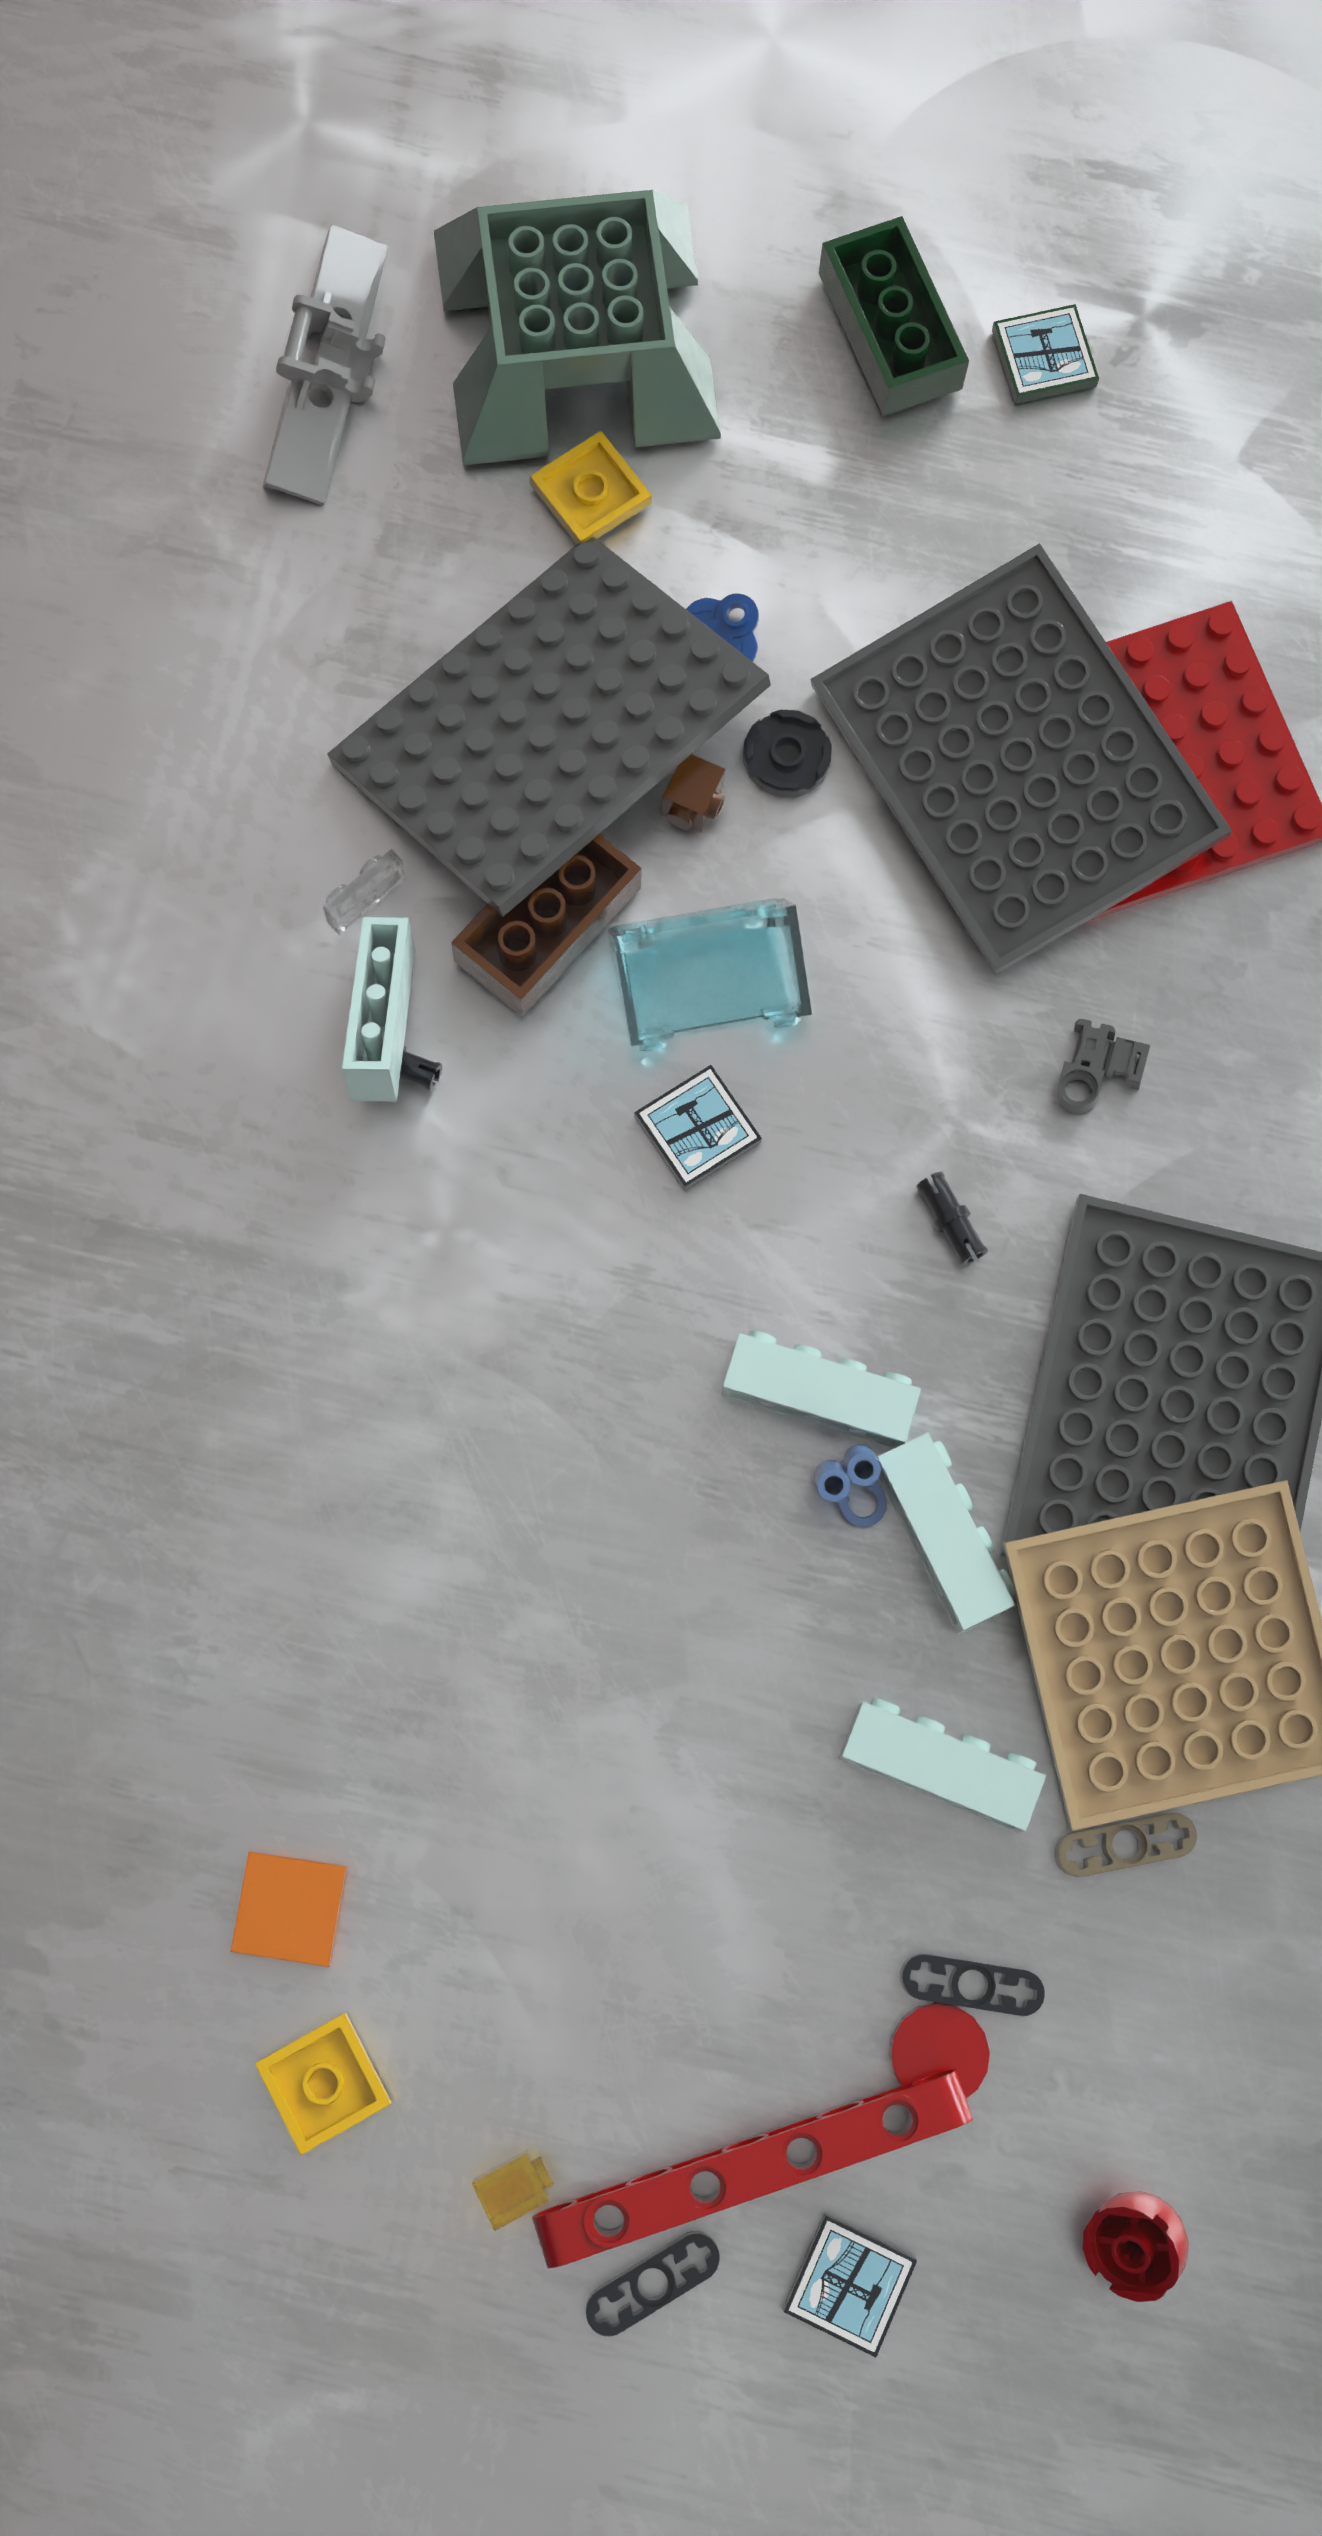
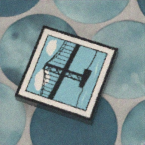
M712 1065L704 1068L634 1112L635 1119L684 1191L759 1145L762 1141L761 1136Z
M824 2213L782 2310L784 2313L876 2358L917 2263V2259Z

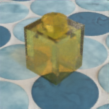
M528 2150L477 2176L472 2181V2186L494 2231L549 2202L550 2195L546 2188L554 2185L541 2156L532 2160Z

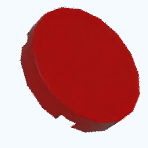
M934 2002L916 2007L900 2020L892 2037L889 2057L894 2076L901 2085L942 2071L956 2069L966 2098L978 2090L988 2072L990 2050L985 2032L973 2016L957 2006Z

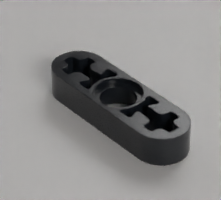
M916 1954L909 1957L900 1970V1982L903 1989L908 1995L919 2000L1028 2016L1040 2009L1045 1998L1044 1986L1039 1977L1030 1971L934 1955ZM926 1962L928 1963L929 1972L946 1975L945 1965H952L954 1968L948 1981L950 1997L941 1995L945 1986L929 1983L926 1985L925 1991H918V1982L910 1980L911 1970H920L921 1963ZM968 1970L980 1972L986 1983L984 1993L974 2000L966 1999L958 1988L960 1976ZM994 1973L1002 1974L999 1984L1017 1986L1019 1978H1024L1025 1986L1033 1989L1032 1999H1024L1022 2007H1016V1998L997 1994L999 2004H991L990 2002L996 1990Z
M702 2231L687 2232L596 2288L590 2294L586 2303V2318L590 2327L602 2336L618 2335L709 2279L716 2272L720 2260L719 2250L711 2236ZM694 2242L698 2248L707 2246L710 2249V2252L705 2256L707 2266L700 2270L694 2264L680 2270V2274L686 2281L676 2285L673 2270L663 2259L673 2254L676 2265L688 2256L686 2248L688 2244ZM650 2268L661 2270L668 2280L665 2292L657 2298L644 2296L638 2288L639 2276L643 2271ZM628 2281L633 2298L642 2308L632 2312L631 2303L628 2302L618 2309L619 2320L616 2323L611 2324L607 2318L598 2320L595 2314L600 2310L599 2300L607 2297L611 2303L618 2301L625 2296L624 2290L619 2286Z

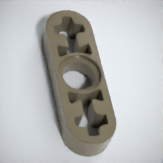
M1167 1813L1068 1833L1057 1842L1054 1857L1057 1866L1065 1874L1073 1877L1089 1876L1183 1857L1194 1848L1197 1841V1832L1193 1822L1185 1815ZM1172 1821L1175 1829H1183L1184 1838L1177 1840L1178 1849L1173 1850L1171 1842L1151 1844L1155 1855L1149 1856L1150 1843L1143 1825H1149V1835L1166 1832L1168 1830L1167 1822ZM1122 1830L1130 1831L1138 1840V1851L1134 1857L1128 1860L1118 1857L1112 1847L1114 1836ZM1102 1834L1101 1847L1105 1858L1109 1862L1107 1865H1101L1102 1855L1083 1859L1084 1867L1081 1869L1078 1868L1076 1861L1067 1860L1066 1852L1073 1849L1072 1841L1078 1840V1844L1082 1848L1098 1846L1099 1843L1095 1835Z

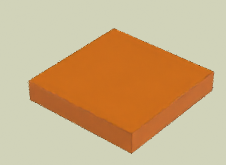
M248 1852L230 1952L330 1967L347 1866Z

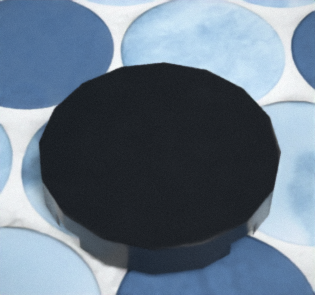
M782 709L771 712L770 716L764 717L761 721L760 719L751 726L744 741L743 764L749 778L761 790L776 797L794 798L810 793L823 782L831 764L832 744L828 735L826 736V733L821 729L822 725L814 717L801 711Z

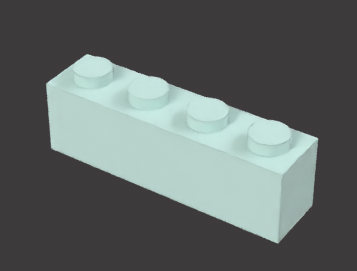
M363 917L342 1064L350 1101L397 1102L415 959V947L408 917Z
M750 1331L748 1336L739 1333L723 1384L722 1396L892 1448L906 1443L921 1388L911 1385L912 1380L910 1378L892 1372H885L884 1377L866 1372V1365L851 1359L841 1358L839 1363L821 1358L822 1353L819 1350L805 1345H795L794 1349L776 1344L777 1339L766 1333Z
M928 1432L877 1456L881 1467L879 1478L957 1635L1014 1607L1015 1603L1012 1597L1015 1596L1012 1580L1004 1569L998 1571L990 1554L995 1550L991 1538L983 1526L976 1528L968 1512L973 1509L971 1499L961 1483L954 1484L947 1470L948 1467H951V1460L943 1444L940 1441L933 1442Z
M873 1698L871 1704L863 1701L858 1705L838 1757L839 1760L1016 1832L1027 1830L1046 1775L1034 1771L1036 1762L1014 1753H1009L1007 1759L989 1752L991 1744L967 1734L963 1735L961 1741L943 1733L946 1726L932 1719L918 1716L917 1721L913 1722L898 1716L900 1707L879 1698Z

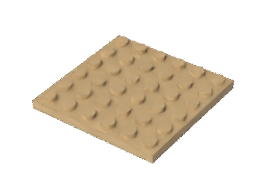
M1287 1480L1003 1543L1070 1830H1079L1322 1775V1620Z

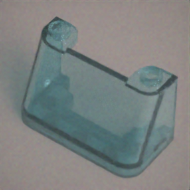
M766 899L627 923L607 929L629 1044L631 1046L639 1045L640 1051L665 1048L667 1046L666 1040L672 1038L674 1033L756 1018L773 1020L774 1027H788L800 1024L801 1016L812 1015L796 905L787 899Z

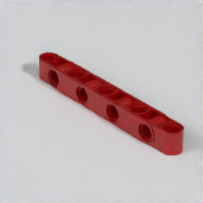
M950 2069L553 2206L533 2215L532 2220L547 2268L560 2267L950 2131L971 2122L973 2117L957 2070ZM892 2105L905 2106L909 2111L908 2123L899 2131H891L883 2126V2114ZM805 2138L814 2144V2155L805 2164L793 2163L787 2157V2148L795 2139ZM707 2171L713 2173L720 2182L718 2190L710 2197L698 2196L690 2186L694 2176L700 2172ZM606 2205L617 2207L624 2218L620 2227L608 2231L598 2226L595 2220V2213L599 2208Z

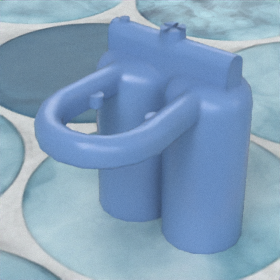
M863 1444L853 1445L846 1451L842 1461L825 1460L817 1465L814 1471V1480L818 1493L828 1502H837L848 1522L859 1527L872 1526L883 1518L887 1510V1498L878 1482L881 1472L880 1463L870 1447ZM850 1482L858 1486H867L869 1491L872 1490L878 1503L875 1512L870 1516H857L850 1509L848 1504L850 1498L847 1496L850 1491Z

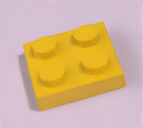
M599 431L530 475V485L576 544L585 543L592 537L598 539L652 504L651 493L602 431Z
M346 2012L255 2063L300 2155L392 2103Z

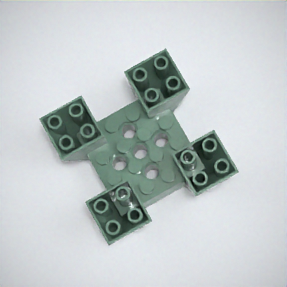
M652 189L476 207L434 230L443 311L488 307L491 326L453 382L463 465L548 457L549 445L544 389L626 381L635 447L721 438L710 356L670 308L667 288L698 285L687 205Z

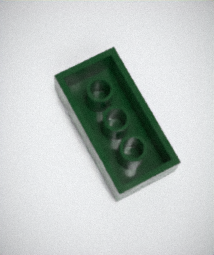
M903 216L823 242L819 276L883 417L962 390L969 359Z

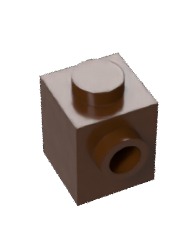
M691 754L677 766L662 796L661 815L666 816V819L678 828L684 830L693 828L702 832L708 818L715 821L724 804L725 795L721 794V791L724 787L726 769Z

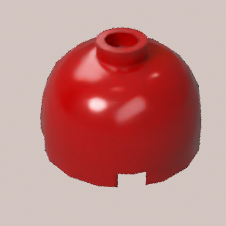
M1136 2191L1118 2193L1098 2207L1083 2231L1082 2249L1088 2267L1093 2274L1097 2276L1100 2272L1107 2281L1112 2283L1109 2290L1120 2297L1135 2302H1147L1160 2299L1169 2289L1174 2287L1188 2260L1189 2240L1182 2219L1171 2205L1156 2195Z

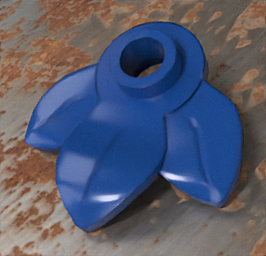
M740 593L730 594L721 601L706 597L694 601L686 608V610L752 662L754 661L758 651V644L753 631L759 622V611L755 602L750 597ZM733 609H742L744 611L742 620L738 622L729 620V613Z

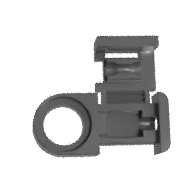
M1078 1019L1075 1022L1074 1031L1079 1032V1037L1072 1063L1064 1061L1059 1079L1057 1097L1060 1105L1068 1112L1075 1114L1091 1110L1098 1101L1104 1073H1107L1106 1077L1112 1078L1113 1073L1114 1075H1124L1128 1078V1082L1133 1083L1132 1088L1139 1090L1150 1045L1117 1037L1116 1042H1114L1115 1028L1113 1026L1102 1023L1100 1028H1094L1091 1026L1092 1021ZM1136 1054H1139L1140 1059H1137L1134 1074H1131ZM1081 1063H1088L1090 1066H1084ZM1082 1080L1089 1084L1092 1094L1084 1101H1074L1067 1096L1065 1092L1066 1086L1071 1081Z

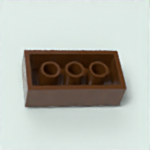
M598 834L504 917L487 903L451 942L454 962L523 1018L641 889L642 868L602 835Z

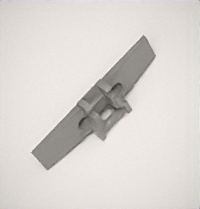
M331 224L324 242L311 297L296 295L293 300L292 311L295 314L284 356L278 359L276 366L277 373L291 380L286 391L262 487L270 490L274 488L313 503L324 505L350 402L363 403L371 397L376 382L375 378L370 376L373 361L383 353L386 337L380 333L375 334L374 339H366L388 245ZM312 331L321 334L313 365L301 361L306 339L310 338ZM313 389L324 391L329 396L330 405L324 408L315 406L309 400L308 392Z

